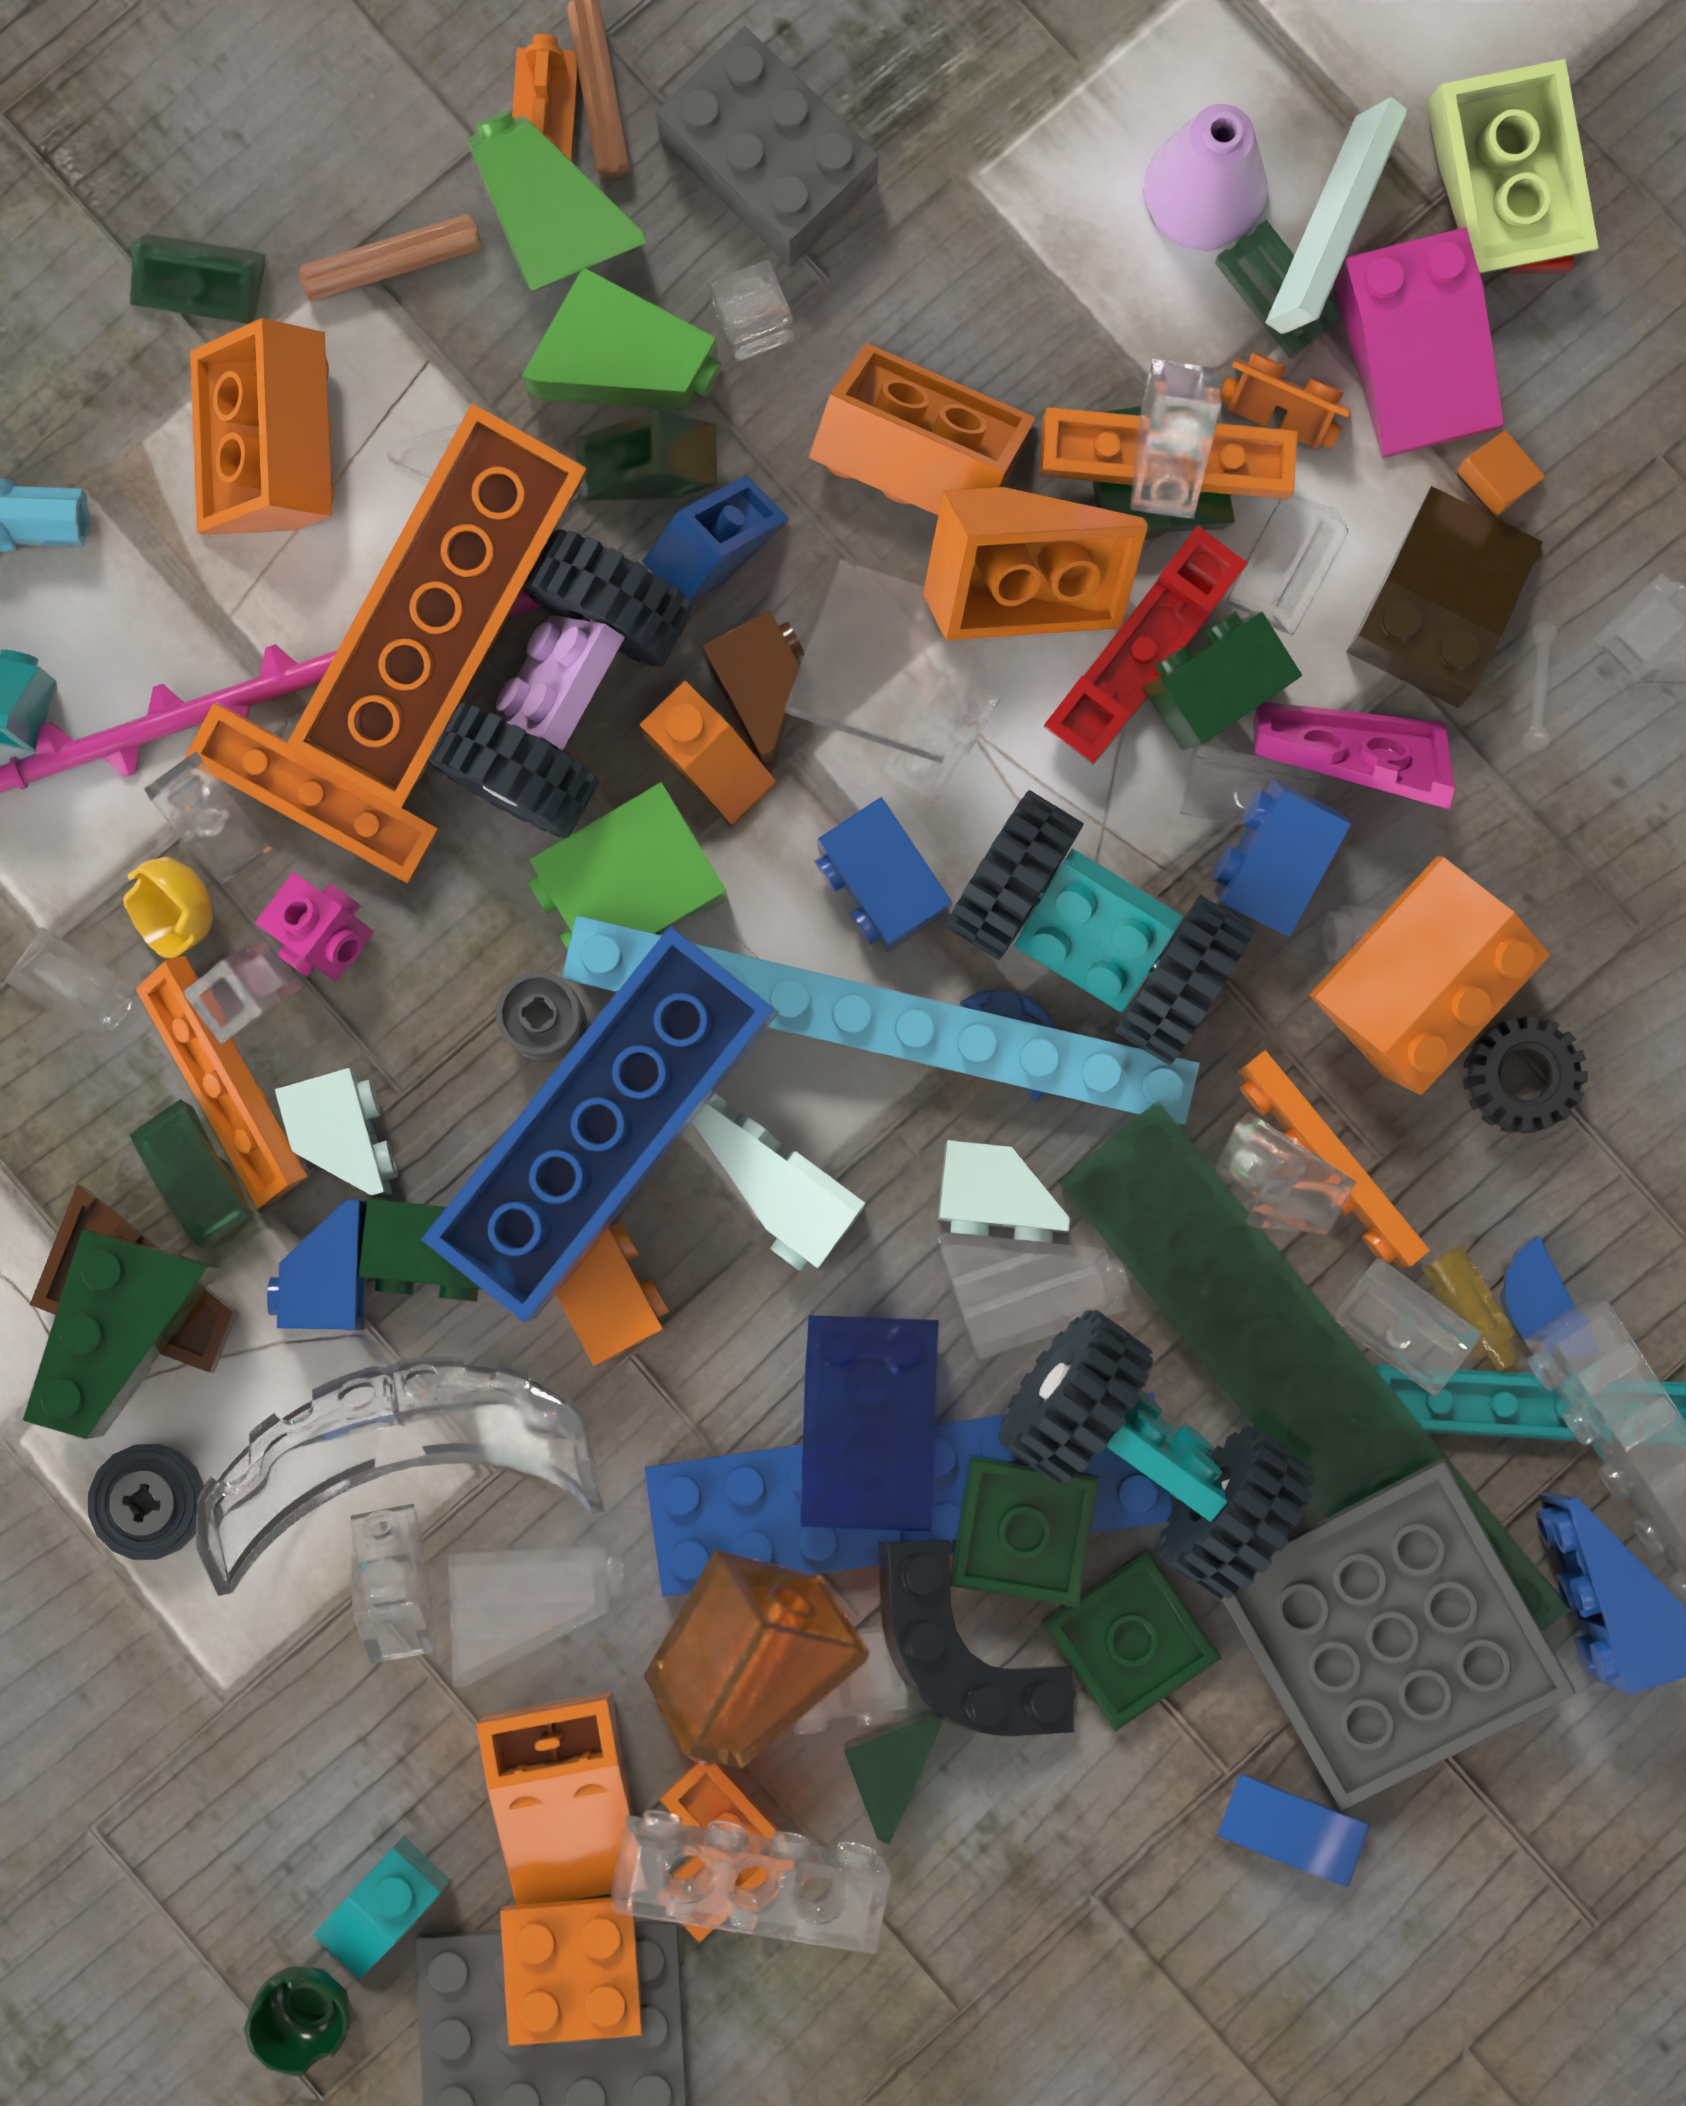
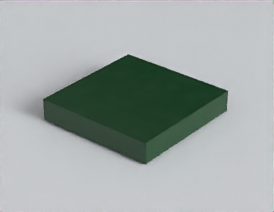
M970 1454L951 1564L950 1586L1079 1607L1100 1480L1099 1476L1076 1472L1073 1479L1067 1482L1062 1480L1060 1484H1055L1027 1463Z
M1145 1549L1082 1592L1079 1607L1063 1605L1041 1620L1115 1732L1222 1659L1149 1549Z

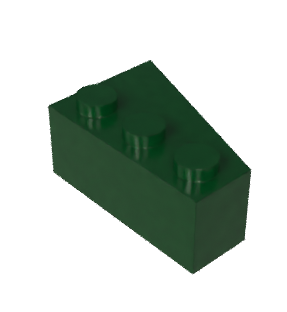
M82 1230L22 1421L83 1439L104 1436L152 1369L150 1367L171 1337L180 1330L187 1320L186 1316L207 1286L214 1282L223 1268L101 1231Z

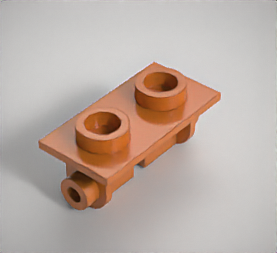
M537 34L533 36V44L526 48L517 47L512 116L516 118L525 115L572 161L578 76L575 51L559 48L558 39L553 35Z
M1252 352L1249 361L1236 357L1232 367L1242 371L1243 374L1239 381L1227 377L1217 399L1228 404L1226 411L1233 412L1267 427L1277 405L1288 410L1280 429L1297 431V441L1311 446L1312 449L1318 451L1320 445L1332 450L1342 429V426L1331 422L1336 412L1348 417L1351 406L1340 402L1344 394L1342 390L1312 377L1309 378L1306 386L1300 385L1282 377L1287 368L1285 365L1255 352Z

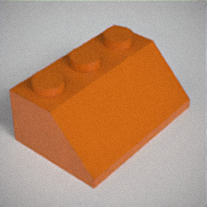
M260 318L191 350L197 533L218 535L292 531L332 517L334 486L331 481L329 442L331 438V423L328 419L327 397L329 365L326 359L325 332Z
M866 343L831 392L808 458L825 465L831 473L839 477L854 478L881 490L889 499L895 502L913 504L939 515L943 490L1006 487L1033 428L1036 417Z
M1437 855L1314 988L1309 996L1382 1077L1422 1096L1547 960L1550 953L1514 911L1445 857Z

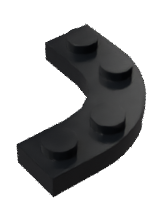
M949 1540L878 1542L880 1608L885 1642L894 1666L905 1685L912 1686L921 1699L935 1711V1715L959 1728L996 1736H1026L1074 1732L1071 1666L994 1667L970 1653L956 1631L951 1608Z

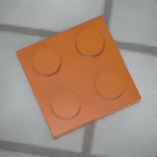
M634 1896L511 1905L501 1908L500 1918L509 2046L642 2035L643 2022Z

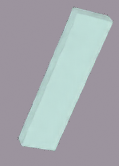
M1392 97L1355 116L1265 322L1281 334L1288 333L1320 317L1407 116L1406 112L1408 109Z

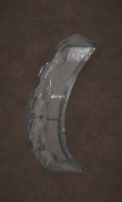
M461 1356L419 1357L399 1360L388 1367H368L329 1381L312 1389V1400L297 1408L282 1419L273 1413L249 1433V1445L229 1465L218 1481L210 1476L197 1498L196 1549L217 1595L232 1594L248 1569L263 1551L290 1526L323 1503L354 1487L380 1477L409 1469L441 1464H486L516 1469L559 1486L581 1502L592 1514L605 1512V1506L584 1413L569 1397L565 1401L551 1390L531 1381L527 1371L505 1363H501L498 1370L465 1365L464 1359Z

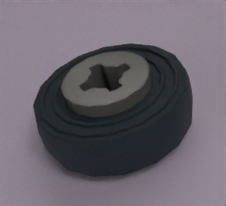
M162 1444L132 1445L114 1453L96 1471L88 1491V1517L96 1536L113 1552L132 1560H157L181 1550L196 1535L203 1520L201 1506L206 1499V1488L197 1467L181 1452ZM136 1504H138L140 1509L143 1511V1518H140L141 1512L138 1510Z

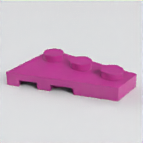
M1264 702L1256 708L1253 721L1255 755L1450 810L1455 783L1445 722Z

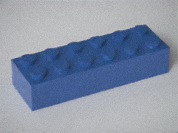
M669 926L421 1240L521 1321L526 1323L536 1319L778 1015L779 1011L679 931Z

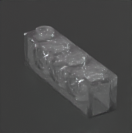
M657 1810L645 1811L643 1818L626 1815L611 1887L614 1913L876 1954L891 1875L883 1858L876 1856V1850L854 1842H840L837 1849L813 1846L810 1838L785 1831L775 1832L772 1839L747 1835L748 1830L745 1827L725 1821H711L708 1824V1828L682 1824L683 1819L681 1817ZM683 1856H696L704 1861L700 1872L689 1879H679L671 1875L669 1871L672 1864ZM759 1866L768 1871L766 1880L757 1888L742 1889L735 1885L736 1877L745 1868ZM826 1877L832 1880L830 1890L823 1897L810 1900L800 1896L802 1886L811 1878Z

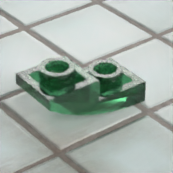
M179 1099L129 1134L159 1192L197 1247L204 1249L254 1214L231 1165L217 1157L194 1107Z

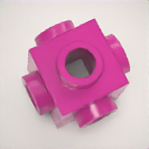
M292 872L255 921V924L284 944L276 954L306 977L310 975L314 968H317L335 982L338 981L347 967L358 958L362 947L374 933L371 928L354 916L361 907L359 903L331 883L322 893L294 872Z

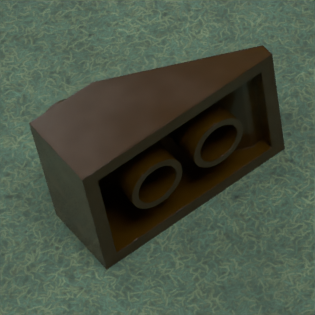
M1431 486L1346 652L1459 708L1473 694L1498 645L1543 541Z

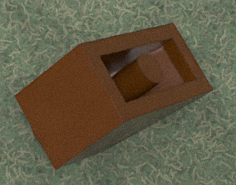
M767 610L702 645L707 665L764 767L774 763L800 680V665L797 659L805 655L802 645L789 622L787 621L778 626L770 610Z

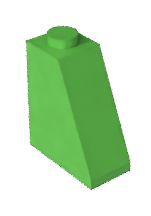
M511 111L492 115L475 125L478 134L466 138L522 278L530 291L579 272L583 267H591L647 243L642 230L525 115L513 118Z
M583 267L524 370L522 377L528 394L538 400L689 410L697 394L703 397L709 394L719 376L722 363L717 361L716 337Z

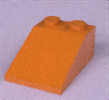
M1006 487L943 490L922 595L946 641L1120 629L1123 625L1148 524L1142 517Z

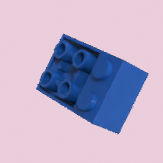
M1549 1491L1538 1494L1543 1510L1536 1512L1537 1526L1545 1546L1548 1549L1555 1548L1563 1572L1555 1575L1556 1586L1565 1609L1568 1612L1575 1610L1582 1632L1581 1636L1575 1637V1645L1585 1672L1588 1675L1595 1673L1597 1681L1629 1695L1686 1678L1685 1606L1577 1497Z

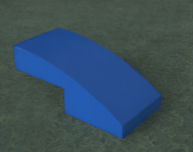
M1240 1774L1217 1836L1305 1872L1348 1887L1350 1886L1371 1824L1312 1799L1299 1797L1247 1774Z

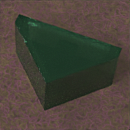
M929 1709L844 1742V1753L878 1840L889 1845L943 1723L942 1719Z

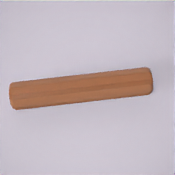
M571 0L568 3L567 11L597 175L602 180L622 178L629 174L630 167L600 1Z
M465 214L303 264L299 268V276L306 296L309 300L316 301L477 251L481 248V239L475 220L471 215Z

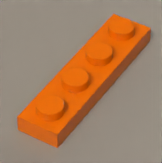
M1047 407L1043 414L1039 476L1289 500L1294 493L1297 431Z
M220 703L212 704L184 757L185 760L407 884L412 882L441 828L440 826L406 807L396 808L287 748L286 744L288 741Z
M181 955L164 961L135 989L255 1206L259 1209L280 1199L308 1176L299 1161V1156L291 1151L289 1141L272 1113L266 1095L257 1086L238 1052L233 1036L223 1025L207 996L203 982L194 973L186 956Z
M1266 1050L1255 1056L1237 1071L1245 1080L1239 1086L1244 1097L1260 1115L1265 1116L1268 1112L1273 1114L1286 1130L1280 1136L1285 1147L1300 1164L1305 1166L1311 1161L1327 1180L1321 1186L1322 1191L1340 1213L1346 1216L1352 1211L1368 1231L1362 1235V1239L1379 1261L1386 1266L1393 1261L1398 1268H1406L1414 1265L1431 1251Z

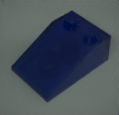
M808 1316L804 1382L801 1527L932 1532L940 1360L939 1320Z

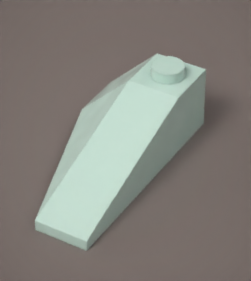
M715 1093L692 1123L765 1229L777 1238L770 1249L799 1271L803 1269L807 1262L819 1270L863 1211L865 1202L798 1152L790 1153L781 1146L782 1143L766 1129L744 1114L735 1112L729 1107V1103Z

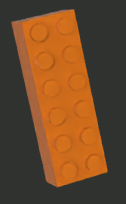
M471 403L286 747L396 808H403L429 764L427 761L444 728L458 703L460 704L464 700L522 594L524 584L587 475V468Z

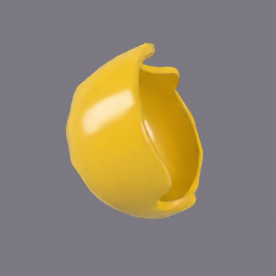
M162 857L145 861L128 874L127 877L130 881L135 878L138 879L133 888L124 895V906L135 928L147 945L162 958L173 959L199 944L207 936L213 922L212 901L208 887L192 868L172 857Z

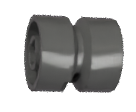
M543 971L524 973L511 980L500 993L496 1006L497 1026L504 1039L527 1059L541 1063L559 1061L569 1054L585 1033L587 1027L585 1008L571 986L557 975Z

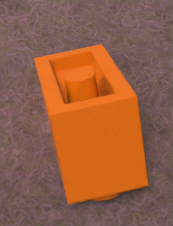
M685 680L639 724L644 740L731 827L776 784V780L730 724Z

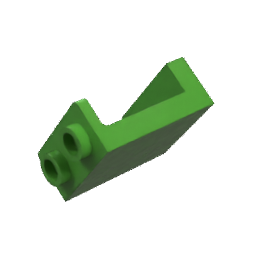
M662 782L570 835V837H566L529 859L538 874L527 881L546 914L558 908L570 930L559 935L567 950L569 949L576 915L659 935L666 931L669 926L673 927L703 908L708 912L728 900L725 887Z

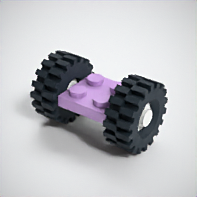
M554 530L523 588L525 592L529 593V597L534 602L542 604V608L552 615H550L547 622L542 623L532 634L527 645L528 657L517 677L512 678L505 684L497 698L496 708L498 711L496 715L488 714L481 708L473 705L469 706L466 703H458L428 757V763L433 765L440 773L447 775V778L456 784L467 788V791L489 801L491 805L500 810L503 809L511 813L521 821H527L536 828L545 832L548 831L560 838L570 837L600 781H598L595 775L589 773L590 770L572 761L573 758L556 749H564L615 654L622 652L628 658L637 662L641 660L649 666L655 667L657 665L658 667H663L694 612V605L691 601L684 599L686 596L680 590L670 587V583L659 575H653L641 563L627 559L620 551L612 547L608 549L599 541L590 537L585 539L574 531Z

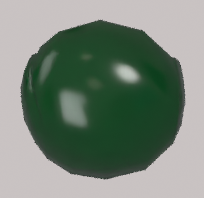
M291 1966L271 1976L259 1988L254 1997L244 2026L249 2051L269 2070L290 2076L304 2075L313 2064L327 2056L334 2057L346 2039V2033L350 2029L353 2009L346 1989L324 1969Z

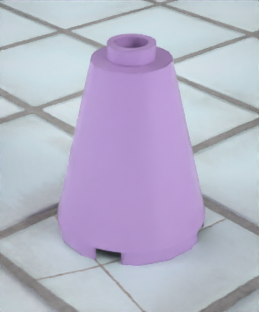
M1215 104L1206 107L1161 144L1151 157L1145 172L1143 196L1145 204H1147L1155 220L1154 224L1162 235L1185 248L1203 251L1220 248L1221 245L1238 238L1241 239L1247 235L1262 214L1267 197V177L1252 122L1241 109L1229 104Z

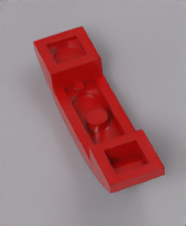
M1197 525L1160 573L1153 587L1086 674L1082 675L1043 727L1094 765L1148 698L1142 686L1159 675L1154 665L1180 647L1188 646L1247 567L1248 562Z

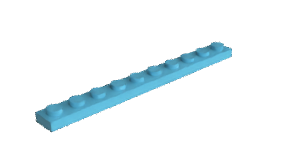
M576 915L561 979L618 992L661 938V935ZM695 944L779 1011L768 1028L1186 1125L1200 1064L1198 1062L1176 1058L1173 1064L1169 1066L1143 1049Z

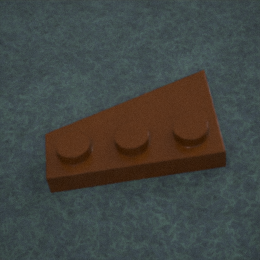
M77 1184L30 1305L54 1315L56 1314L82 1230L101 1231L151 1247L160 1248L86 1187ZM207 1287L186 1316L187 1320L177 1334L171 1337L160 1354L203 1371L215 1373L238 1312Z

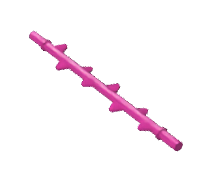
M523 590L509 617L541 607L542 604L534 602L529 597V593ZM276 644L266 647L260 677L187 702L181 700L164 684L157 685L152 689L147 716L77 740L70 738L52 722L42 724L39 728L36 753L22 759H18L16 756L9 759L10 763L0 766V793L19 787L21 790L28 788V783L103 758L124 777L135 774L141 744L202 724L213 703H220L248 719L251 706L320 683L337 650L297 663Z

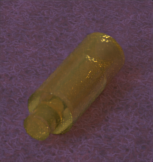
M1462 1244L1444 1252L1422 1267L1475 1356L1486 1353L1497 1372L1511 1366L1520 1359L1508 1340L1516 1334V1331Z

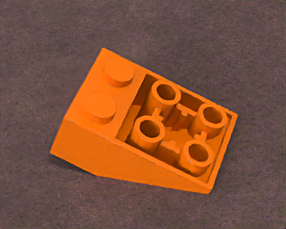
M613 1691L485 1714L476 1723L487 1790L516 1905L573 1901L646 1887Z

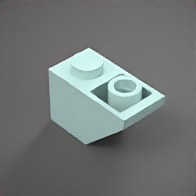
M347 1068L275 1089L292 1152L372 1196L383 1198L393 1195L389 1180L397 1178L398 1172L389 1142L383 1141L378 1143L372 1118L381 1116V1111L374 1086L370 1079L361 1082L359 1073L351 1068Z
M947 1140L944 1151L938 1220L951 1221L950 1233L988 1237L989 1225L1015 1228L1014 1240L1052 1244L1053 1232L1065 1233L1069 1231V1216L1012 1147Z

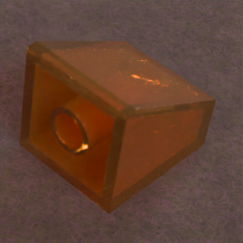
M715 1549L643 1677L658 1702L659 1710L665 1715L677 1737L680 1749L688 1758L702 1765L709 1766L718 1763L742 1769L859 1669L867 1660L870 1652L820 1576L807 1575L801 1571Z

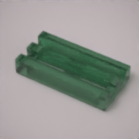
M1265 220L1256 227L1252 234L1249 236L1246 234L1239 239L1230 250L1226 249L1216 258L1215 264L1289 359H1292L1339 324L1342 315L1327 298L1319 317L1320 321L1316 323L1314 320L1301 326L1300 328L1303 333L1298 337L1292 331L1281 334L1265 323L1272 305L1238 261L1245 257L1276 298L1283 279L1257 247L1261 245L1285 276L1295 256L1270 223Z

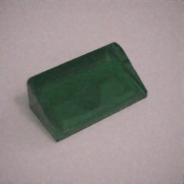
M143 235L133 242L130 305L239 323H252L255 321L266 255L261 252L157 235Z

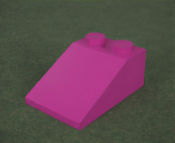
M1467 227L1345 257L1333 286L1381 457L1386 458L1502 428L1504 420L1484 287Z

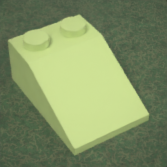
M1566 59L1443 83L1426 99L1437 162L1458 229L1467 227L1480 274L1599 249Z

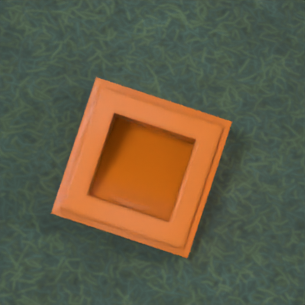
M1506 430L1474 451L1456 470L1496 518L1546 477Z

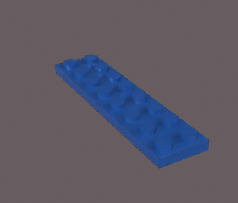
M1146 1393L1155 1401L1154 1393ZM1006 1414L644 1467L662 1597L879 1565L878 1542L949 1540V1554H953L970 1454L1025 1463L1000 1445L1001 1442L998 1440V1433L1003 1429L1000 1427L1003 1416ZM1108 1447L1100 1455L1095 1453L1091 1457L1090 1465L1081 1472L1098 1475L1100 1478L1091 1533L1169 1522L1167 1519L1172 1513L1170 1492Z

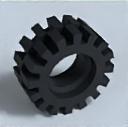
M1525 1016L1519 1019L1515 1017L1495 1025L1485 1031L1486 1033L1476 1039L1471 1046L1473 1051L1470 1056L1465 1058L1463 1068L1468 1069V1076L1462 1080L1464 1090L1470 1089L1473 1098L1468 1100L1473 1110H1481L1484 1114L1481 1118L1489 1125L1497 1124L1501 1126L1500 1131L1527 1134L1555 1126L1556 1123L1565 1120L1573 1113L1571 1111L1572 1107L1580 1104L1585 1094L1580 1092L1582 1084L1588 1082V1071L1581 1070L1580 1062L1586 1060L1583 1049L1576 1052L1572 1042L1577 1039L1569 1031L1566 1033L1560 1032L1557 1029L1560 1024L1550 1019L1545 1022L1539 1021V1016ZM1513 1052H1532L1540 1057L1546 1065L1548 1082L1544 1091L1535 1099L1523 1100L1513 1096L1507 1091L1502 1082V1066L1507 1057Z

